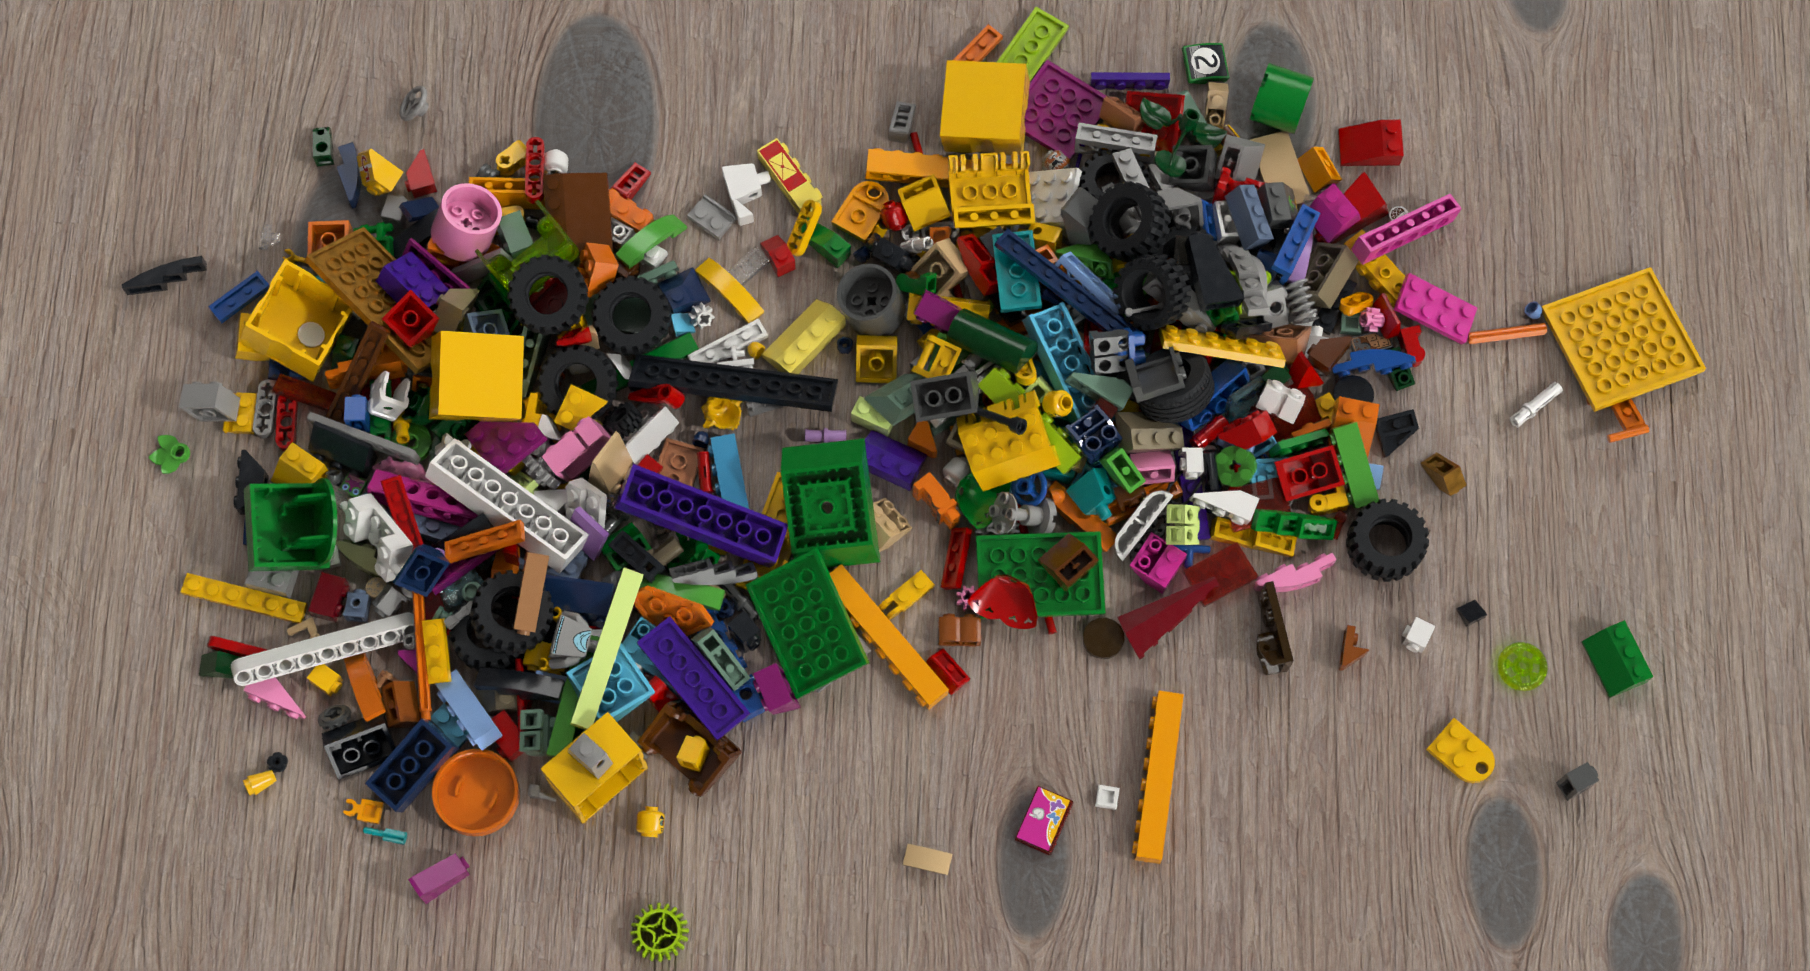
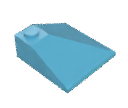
M622 643L620 644L594 723L607 712L618 722L655 694L654 689ZM592 658L566 672L578 698Z

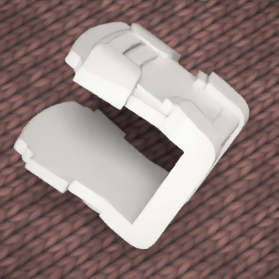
M383 371L374 383L371 384V399L368 401V412L371 415L395 421L408 407L409 398L407 396L411 381L408 378L404 379L395 389L393 397H387L386 385L389 379V372ZM384 407H391L393 409L387 410Z

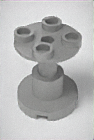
M1001 492L996 498L994 505H991L989 508V516L992 517L997 533L1004 534L1010 532L1016 520L1021 525L1027 526L1030 534L1052 533L1055 527L1053 515L1057 516V510L1054 501L1048 497H1045L1037 506L1023 505L1021 508H1018L1013 494Z

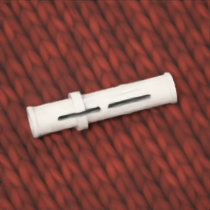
M1554 381L1529 403H1524L1522 408L1510 417L1512 425L1519 428L1526 420L1536 416V412L1563 391L1559 383L1556 384Z

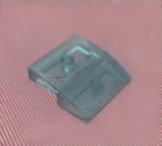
M1260 375L1228 397L1225 406V418L1229 424L1256 407L1261 394L1259 389L1265 382Z

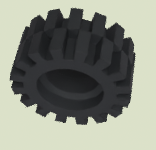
M620 403L619 407L615 406L614 410H610L608 412L609 415L605 416L606 420L603 421V427L611 436L616 431L623 439L624 436L628 437L630 432L633 433L634 429L639 427L643 416L633 403Z

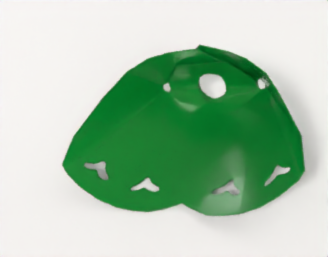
M971 472L957 486L955 491L956 506L976 529L984 528L992 523V517L988 515V518H986L984 514L989 513L990 506L994 505L997 498L996 493L1009 492L1011 482L982 491ZM962 487L963 494L960 495L959 490Z

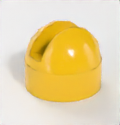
M756 341L751 342L747 348L748 353L755 360L759 359L765 351V346Z

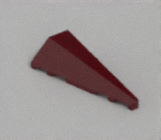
M1215 576L1117 617L1139 660L1144 657V653L1149 648L1155 647L1158 644V640L1166 632L1170 633L1183 621L1199 601L1203 602L1206 599V595L1214 587L1218 588L1220 586Z

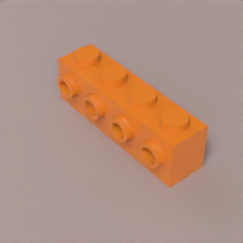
M609 189L611 217L634 229L635 233H638L641 229L654 222L653 214L645 208L643 210L640 209L631 199H624L615 189Z

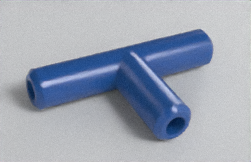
M1174 545L1187 554L1184 563L1186 569L1193 568V553L1210 554L1211 550L1210 546Z

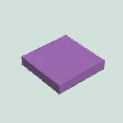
M579 506L574 510L570 521L589 534L582 550L594 561L599 557L609 533Z

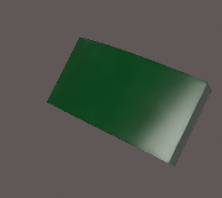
M1400 346L1390 349L1401 352ZM1400 367L1394 368L1392 373L1387 374L1396 391L1415 385L1410 368L1401 370Z

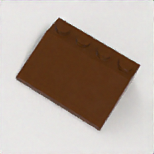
M558 173L543 175L549 255L552 257L553 255L559 256L560 258L580 256L586 242L609 245L613 252L608 173Z

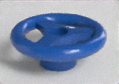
M1042 471L1027 478L1012 481L1011 491L1017 503L1021 506H1037L1043 501L1047 493V480ZM1036 475L1041 481L1040 494L1035 489L1034 481ZM1019 494H1030L1034 500L1025 501L1019 496Z

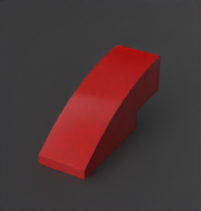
M973 233L958 237L957 243L964 264L978 289L984 296L998 293L997 275L993 267L995 259Z

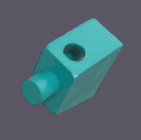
M1092 468L1066 490L1085 515L1098 514L1102 521L1112 516L1108 505L1115 500L1116 496L1105 468Z

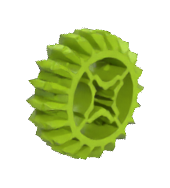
M660 902L657 903V909L655 910L652 904H649V912L642 908L641 912L644 916H635L639 924L635 922L631 924L633 928L637 929L630 932L631 936H637L631 942L633 945L639 944L636 947L637 952L644 949L642 952L643 958L647 957L650 953V961H654L656 955H658L659 962L663 961L662 955H666L669 961L671 960L669 953L673 952L675 956H678L679 953L676 948L678 947L681 950L685 948L680 942H688V938L682 936V934L689 933L688 928H682L688 922L687 920L680 921L684 916L682 912L675 915L678 910L676 907L669 911L670 905L668 903L665 904L664 909H662ZM661 916L656 924L645 925L651 918ZM668 917L677 924V933L666 928ZM662 927L663 931L666 934H664L663 936L661 935V937H658L657 939V935L654 931ZM642 931L653 936L652 948L644 943ZM664 940H674L670 946L658 949Z

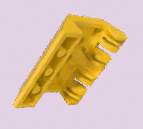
M1020 151L1019 164L1017 152H1012V166H1005V152H1000L999 165L997 153H981L980 166H978L977 154H972V168L967 169L965 154L960 155V167H958V156L948 155L951 215L955 229L1035 224L1034 203L1031 204L1028 170L1030 167L1029 151Z
M1035 390L1025 393L1026 399L1024 394L1018 395L1020 408L1015 409V404L1011 398L1006 400L1007 403L1001 401L987 406V410L1008 418L1018 416L1027 421V428L1022 435L1012 433L1008 426L980 416L981 422L977 423L976 416L973 413L968 414V418L966 415L957 417L958 434L972 474L982 491L1061 465L1055 446H1051L1038 409V406L1041 405Z

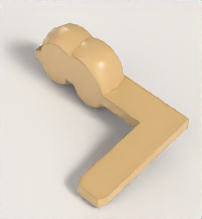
M312 617L287 630L288 635L292 636L308 628L310 639L320 636Z

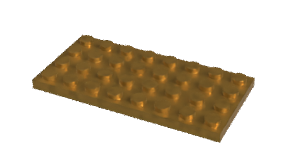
M364 227L307 255L304 261L367 325L374 321L391 331L385 343L415 374L431 366L432 336L437 334V332L433 331L429 338L410 348L382 320L397 303L376 280L383 266L396 259Z

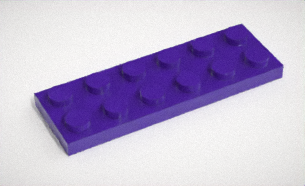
M670 616L637 642L640 649L716 741L750 715V712Z

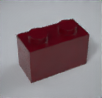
M321 572L308 610L312 617L337 622L338 617L342 616L344 610L342 605L344 598H347L348 592H350V586L346 578Z

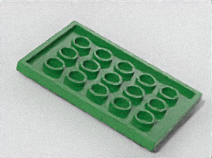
M1101 531L976 536L978 588L996 575H1010L1029 585L1038 617L1106 614ZM1070 533L1083 542L1099 561L1065 592L1037 560ZM989 607L988 609H985V611H988V610H989L990 612L993 613V611L991 610V607Z
M818 548L746 584L796 699H800L870 663Z

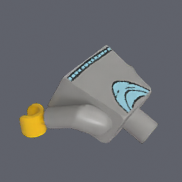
M559 607L554 608L555 612L559 614L553 616V620L557 624L548 656L551 659L548 660L545 657H541L539 661L546 662V665L539 667L540 670L548 672L551 669L567 668L583 661L587 652H595L598 641L590 639L592 629L580 614L562 611Z

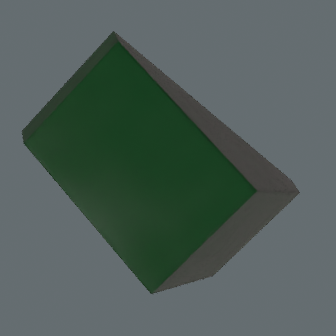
M220 651L203 654L201 656L199 676L233 678L231 664L234 660L241 657Z

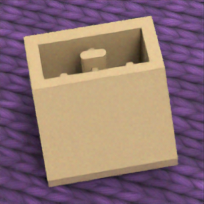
M887 498L873 503L879 552L888 549L912 529L907 519L895 509L893 503L888 501Z

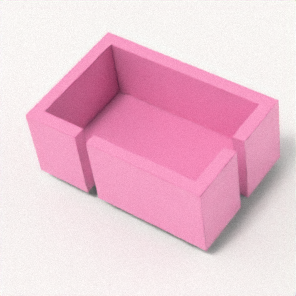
M588 416L577 423V427H575L573 432H566L557 444L548 447L545 454L541 457L555 475L568 482L574 480L591 466L592 461L611 436L601 424Z

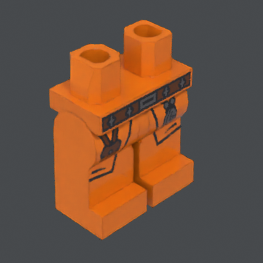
M930 472L914 483L912 496L917 501L922 498L931 508L932 515L936 517L935 521L939 525L944 522L949 530H951L960 522L959 518L961 515L956 510L957 502L954 498L950 500L948 493Z

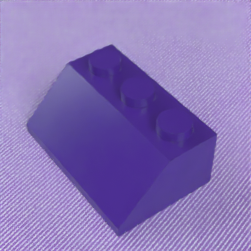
M874 430L865 438L869 473L910 491L928 455Z

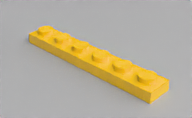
M190 573L186 574L180 591L183 595L297 624L303 622L308 607L307 603Z

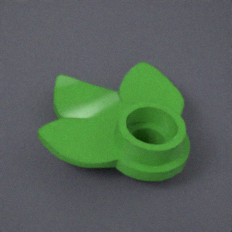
M161 435L158 436L161 448L149 456L153 463L162 465V474H169L176 471L180 463H184L189 459L190 449L186 444L179 443L174 436ZM183 451V455L178 457V452Z

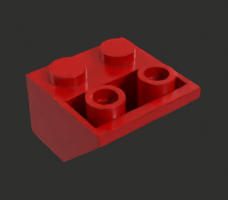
M1256 410L1242 419L1240 417L1222 427L1224 431L1218 434V437L1246 450L1266 441L1276 434L1277 430L1267 410L1261 413L1259 410Z

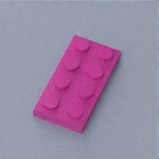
M1408 273L1404 278L1394 310L1462 345L1467 341L1477 307Z

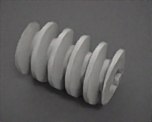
M1307 278L1292 282L1285 287L1287 293H1290L1286 299L1292 301L1288 306L1294 309L1291 311V315L1297 316L1293 320L1295 324H1305L1319 319V317H1313L1317 309L1310 308L1315 304V301H1308L1313 295L1306 294L1310 286L1303 285L1308 281Z

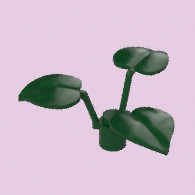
M1145 97L1141 101L1140 115L1146 125L1159 130L1163 125L1169 127L1179 121V129L1183 131L1172 153L1161 150L1155 155L1156 166L1170 177H1179L1186 170L1185 159L1175 155L1186 132L1192 131L1191 134L1195 136L1198 144L1212 145L1213 148L1219 146L1227 134V131L1204 122H1198L1200 115L1194 109H1187L1183 115L1179 114L1177 118L1171 121V114L1166 108L1147 100Z

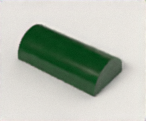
M966 308L960 310L954 317L946 341L1015 374L1038 351V343Z

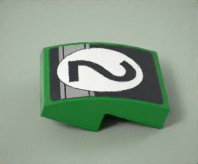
M1202 43L1182 47L1188 83L1226 82L1230 78L1223 43Z

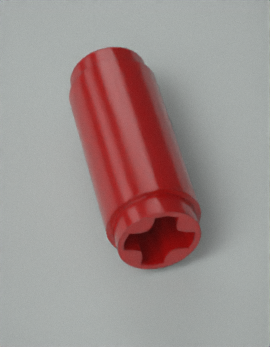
M1219 415L1192 436V439L1189 441L1191 446L1204 449L1218 437V434L1224 431L1222 427L1229 424L1226 418Z

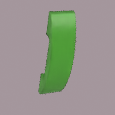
M674 214L659 218L630 238L615 254V257L630 269L644 259L646 252L669 236L672 239L685 231L687 226Z

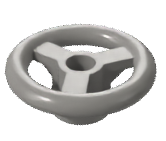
M424 86L414 87L404 98L400 107V117L402 120L410 121L417 115L421 117L426 113L429 105L426 102L427 90ZM421 92V97L416 98L415 94Z

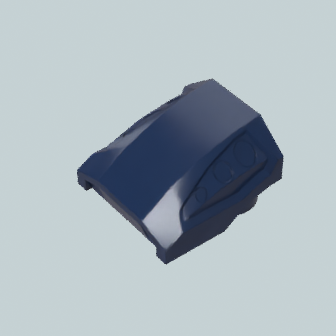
M1098 404L1071 425L1065 426L1066 432L1087 457L1089 464L1097 462L1122 442V437L1114 427L1111 419Z

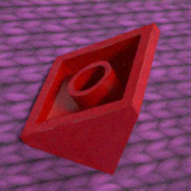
M411 289L382 318L410 348L429 338L440 319Z

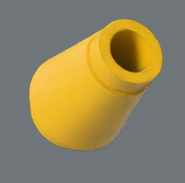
M270 770L249 775L247 779L243 780L249 796L253 794L256 796L277 780L273 771Z

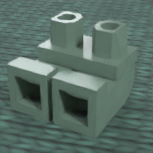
M542 709L521 710L520 729L524 732H520L519 751L530 756H547L546 753L556 718L549 714H544Z

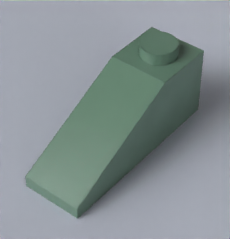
M1073 372L1064 381L1113 413L1124 409L1133 392L1128 382L1115 377Z
M710 627L705 628L691 638L702 655L733 691L737 690L751 678L714 629Z

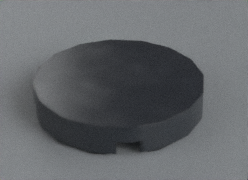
M1349 375L1337 382L1333 390V399L1336 400L1341 396L1372 403L1374 391L1372 385L1365 378Z

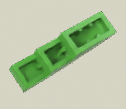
M661 574L655 576L656 580L652 584L643 577L639 587L640 589L648 585L702 604L705 609L720 611L725 591L709 585L674 583L671 576Z

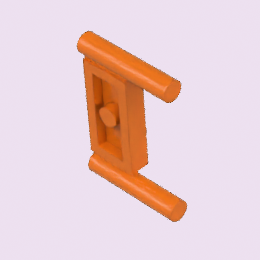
M1632 398L1610 406L1624 431L1607 435L1609 443L1649 433V427L1645 424Z

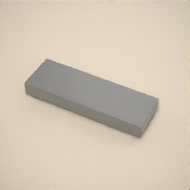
M499 248L457 266L451 272L467 284L486 276L487 273L512 265L513 258L502 248Z

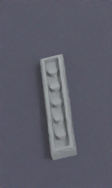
M312 412L307 416V420L312 425L315 421L371 444L374 450L418 465L421 460L416 451Z

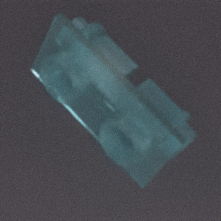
M475 569L460 577L457 582L452 583L440 593L450 608L453 605L456 607L465 600L462 596V588L467 583L477 582L482 586L484 581Z

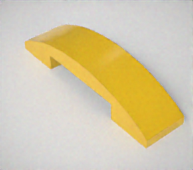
M710 257L695 269L696 273L708 285H712L747 323L758 319L764 313L762 307L728 271Z

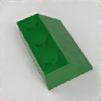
M1625 620L1581 641L1609 698L1643 685L1653 678Z

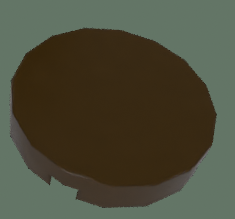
M1107 617L1092 620L1086 626L1083 633V645L1086 651L1095 658L1110 659L1116 656L1121 651L1125 641L1121 626L1115 620Z

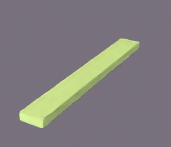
M627 568L622 570L570 725L587 730L594 724L643 578L641 573Z

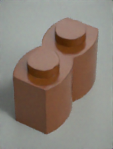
M951 613L943 614V617H939L938 645L980 646V617H976L975 614L955 617V614Z

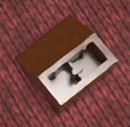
M1068 533L1037 561L1066 592L1098 563L1099 559L1083 542Z

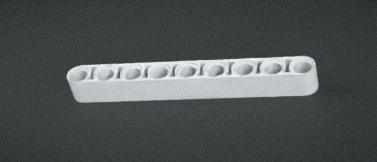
M406 612L238 658L231 664L234 681L237 685L246 686L401 643L406 635L415 634L414 614Z

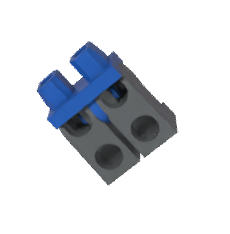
M1130 328L1108 332L1089 331L1090 368L1095 375L1125 371L1127 370L1125 360L1133 358L1135 366L1145 363L1146 355L1144 350L1135 351V346L1145 345L1144 333L1141 331L1132 332Z

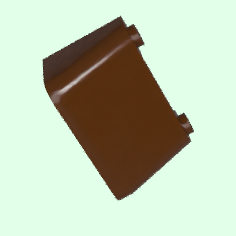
M681 699L666 703L637 741L645 753L649 755L660 754L689 779V791L699 797L704 796L742 753L740 748L725 735L716 741ZM686 735L704 738L710 748L700 772L682 767L676 758Z

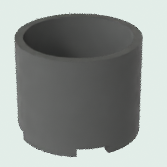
M862 264L849 270L840 280L837 288V301L850 326L859 335L888 336L900 327L904 320L906 302L894 277L887 269L876 264Z

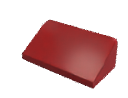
M1382 293L1371 308L1380 309V313H1383L1385 322L1383 327L1379 329L1384 338L1388 339L1400 334L1401 322L1386 294Z
M944 648L930 656L926 661L927 665L949 689L948 693L950 695L970 681V677Z

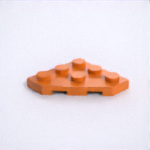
M648 585L638 590L634 605L642 617L656 627L670 616L683 633L689 636L712 626L714 620L702 604Z

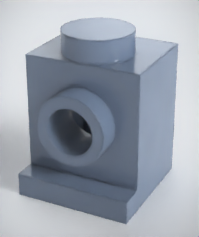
M354 589L353 593L348 592L345 611L343 612V616L347 621L368 623L372 600L369 594H366V591L361 589ZM355 601L360 602L358 606H354Z

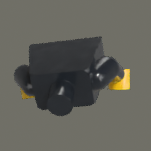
M878 223L866 244L867 250L872 252L871 258L900 274L911 271L912 267L926 252L922 251L912 257L906 250L884 239L883 237L888 229L880 228V223Z

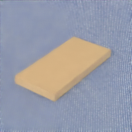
M1282 131L1250 139V141L1265 144L1258 169L1262 182H1283L1293 189L1297 206L1311 203L1312 199L1288 132Z

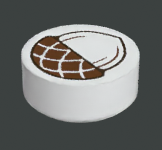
M1401 206L1392 208L1388 215L1389 222L1407 214L1408 211Z

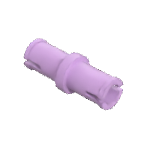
M823 428V430L805 429V442L826 443L846 440V430H828V428Z

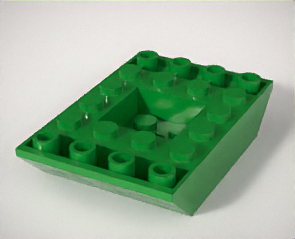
M865 439L783 447L781 478L793 558L796 559L818 548L827 568L838 567L841 564L843 566L881 562ZM828 501L832 504L833 510L831 513L823 510L822 505L824 502Z

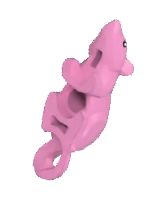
M389 456L386 460L380 461L372 467L374 471L376 469L388 471L392 474L437 486L425 477L426 471L420 463L415 465L407 461H394Z

